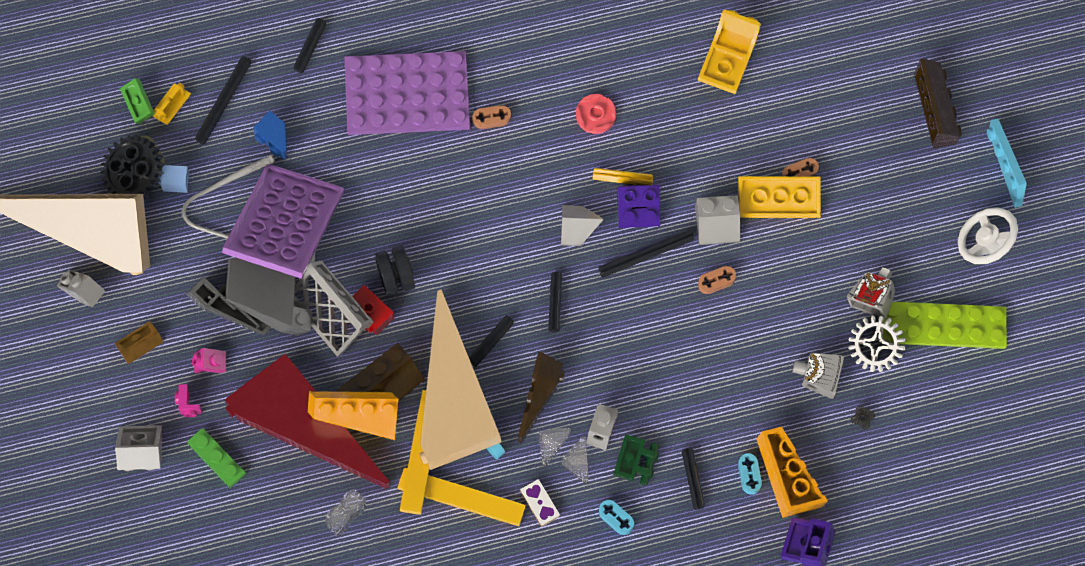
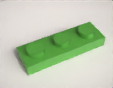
M203 428L187 441V444L230 489L246 475V472Z

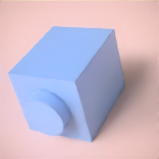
M164 165L162 167L164 174L158 175V178L161 180V183L158 182V184H161L162 190L164 192L188 193V167Z

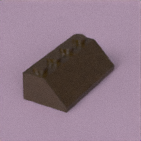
M924 58L920 59L914 77L932 147L939 148L956 145L962 132L960 125L956 124L955 118L957 113L955 106L951 105V90L946 86V71L942 69L940 62Z
M396 343L335 392H392L400 401L423 383L425 379L412 358L399 343Z

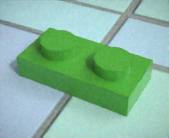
M134 78L120 88L136 124H141L155 114L140 79Z

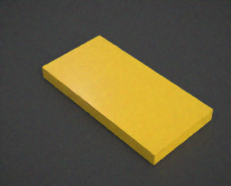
M739 176L738 201L740 218H821V177Z

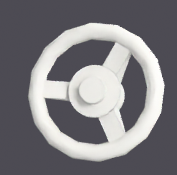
M999 207L987 208L975 213L960 230L958 237L959 253L965 260L974 264H989L999 260L1009 252L1016 242L1018 234L1017 219L1010 211ZM999 215L1004 217L1009 222L1010 232L999 233V229L990 223L988 216ZM980 221L981 228L976 233L977 244L967 250L965 243L967 234Z

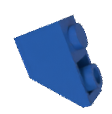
M269 111L253 127L254 138L263 145L265 143L270 147L269 150L274 156H280L285 160L287 158L285 123Z

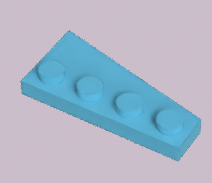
M999 119L990 120V126L987 129L988 139L992 141L994 152L998 158L1014 208L1020 207L1023 204L1027 183Z

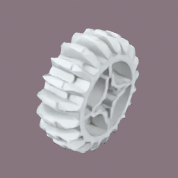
M871 316L872 323H869L868 319L864 318L865 326L857 323L856 326L860 329L859 332L854 329L851 331L856 335V338H849V341L855 342V345L849 346V349H856V352L852 353L851 356L860 357L856 361L857 364H860L862 361L865 362L862 367L863 369H866L870 364L871 372L875 371L876 366H878L879 372H882L884 364L888 370L891 369L889 362L891 361L897 365L898 362L894 357L902 358L903 355L898 353V350H905L904 346H899V342L906 341L905 338H898V335H901L903 331L895 332L898 324L895 323L892 327L889 326L892 321L890 318L887 319L886 323H883V316L879 317V322H876L875 316ZM877 326L872 338H861L867 329ZM883 327L891 333L894 343L886 342L883 339ZM880 338L879 342L882 341V344H887L888 346L878 347L876 350L867 341L872 342ZM860 344L870 347L871 360L862 353ZM882 349L893 350L888 358L883 361H877Z

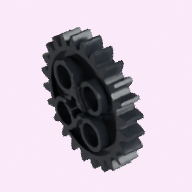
M128 135L126 140L121 137L120 144L113 142L115 148L111 149L108 147L110 154L103 156L107 161L101 163L105 167V170L100 171L101 174L105 175L101 181L107 183L104 188L110 190L109 194H143L144 199V193L150 196V189H157L155 182L161 183L158 175H163L164 172L160 171L159 168L163 167L164 164L159 162V160L163 156L158 154L160 149L154 147L155 143L147 138L135 135V137Z

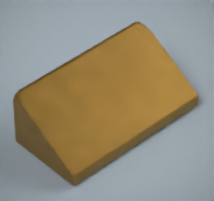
M149 321L114 344L125 361L130 364L162 344L163 339Z

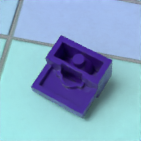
M659 185L617 186L619 228L660 226ZM631 207H647V208H636V209H633V208H632V209H631Z
M792 517L781 558L802 563L803 566H826L835 536V529L832 523L812 518L808 521Z

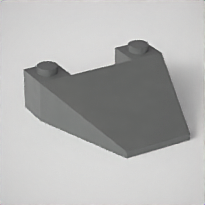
M314 253V255H313V257H312L310 263L315 262V253ZM239 258L228 260L226 300L279 332L300 336L311 331L312 310L294 307L295 276Z
M203 277L185 293L201 309L264 336L271 329V326L226 300L227 281L217 290Z

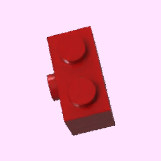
M365 285L352 296L373 321V324L365 329L367 332H373L377 336L394 320V312Z

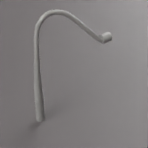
M270 154L268 157L266 156L236 171L209 188L190 197L181 210L185 222L195 229L226 238L227 240L229 235L191 222L186 216L187 206L196 198L275 162L273 156Z

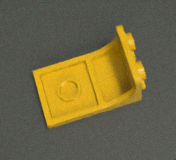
M723 10L698 81L736 94L756 44L761 23L753 17L741 16L734 10Z

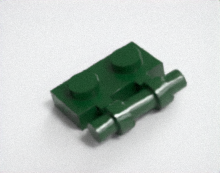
M625 434L613 476L634 481L635 474L641 475L640 484L647 486L649 479L653 477L654 471L652 469L654 462L658 460L659 453L657 452L659 445L651 443L648 450L643 448L645 440ZM641 456L647 458L644 467L638 466Z

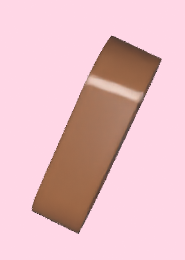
M506 106L480 108L473 113V124L479 129L505 126L511 120L510 109ZM500 112H503V114L506 115L503 120H501L500 117H497L499 116ZM479 115H483L485 118L484 122H480Z
M806 158L784 168L781 176H787L788 172H790L791 175L798 173L794 177H815L819 165L813 158ZM807 164L809 167L813 166L812 172H810L809 170H805L802 172V170L806 168Z
M725 266L705 273L699 278L698 289L704 294H711L727 288L735 282L736 272L733 268ZM723 273L731 274L729 281L726 278L719 280V278L723 277ZM707 279L708 282L715 280V282H712L710 288H708L707 285L703 286L704 280Z

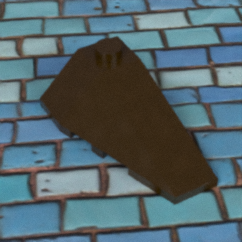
M538 352L531 389L527 397V407L524 410L519 431V443H522L555 393L558 383H563L565 371L562 370V363L542 352Z

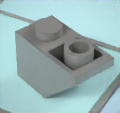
M70 269L61 276L60 282L57 284V287L90 307H94L105 292L88 275Z

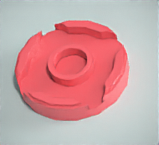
M590 94L584 97L578 104L576 120L579 126L586 132L600 134L608 131L614 125L616 107L609 98L607 99L601 94Z

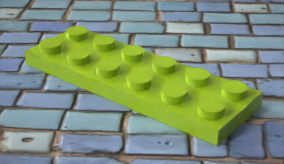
M892 302L887 317L883 320V323H886L887 319L890 318L892 321L889 326L892 327L897 323L898 327L895 329V332L903 331L901 335H898V338H905L906 341L899 342V344L1005 349L1007 347L1006 307ZM883 327V339L886 342L894 343L891 333Z

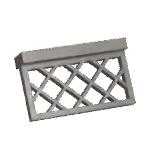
M321 260L310 263L302 279L300 278L295 284L294 294L298 290H303L304 301H299L294 295V306L308 310L309 305L316 306V317H311V326L334 354L339 357L364 329L369 328L373 324V321ZM310 276L315 280V288L308 287V278ZM309 291H316V302H309ZM321 292H325L328 295V303H321ZM321 306L329 307V318L322 317ZM334 307L340 309L341 319L334 318ZM322 321H329V332L323 330ZM334 322H342V333H335ZM347 323H351L356 328L353 334H347ZM335 336L342 337V347L340 349L335 344Z

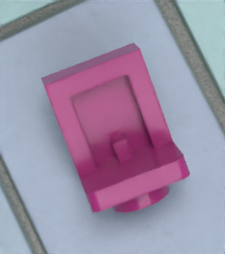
M202 348L195 352L192 358L194 373L199 374L202 371L226 372V351Z
M179 385V391H175V404H179L180 414L184 415V417H196L197 414H202L200 405H189L188 385Z

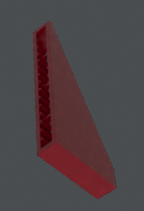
M286 354L224 399L227 405L225 410L232 418L235 416L242 423L385 489L390 487V481L345 427L313 419L308 413L309 391H316Z

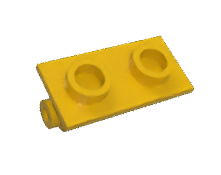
M174 83L154 109L155 114L153 117L168 125L191 93L184 89L185 86L183 84Z

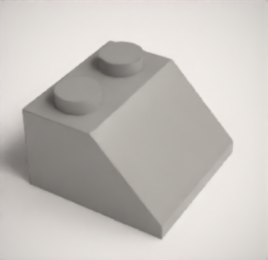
M738 195L697 198L695 212L699 245L740 242Z
M162 425L119 426L115 447L117 470L133 471L136 469H146L150 471L160 469L162 461Z

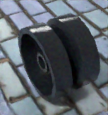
M403 245L391 249L393 261L390 260L385 250L374 253L379 276L387 297L398 293L397 280H399L400 286L404 291L415 289L412 266Z

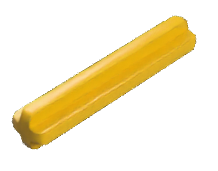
M594 168L593 170L594 180L633 185L653 184V175L603 168Z

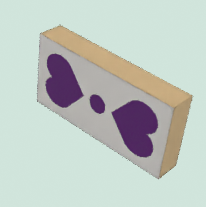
M539 479L520 489L521 494L541 527L560 517L559 512Z

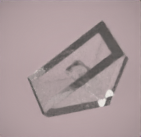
M570 428L538 431L542 466L546 468L571 436Z
M581 437L561 461V464L583 483H588L589 480L586 437Z

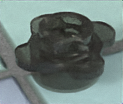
M860 405L856 408L855 415L851 417L852 424L860 425L863 430H867L870 428L871 420L875 418V413Z

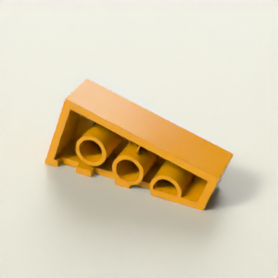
M309 391L308 413L313 419L395 440L398 398L392 392Z
M778 427L761 432L756 439L782 518L822 508L828 500L818 489L815 479H812L808 473L807 466L795 452L796 449L784 429Z

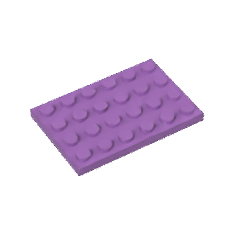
M466 51L345 57L348 135L470 130Z
M271 164L266 165L227 238L222 253L302 279L344 194V188Z

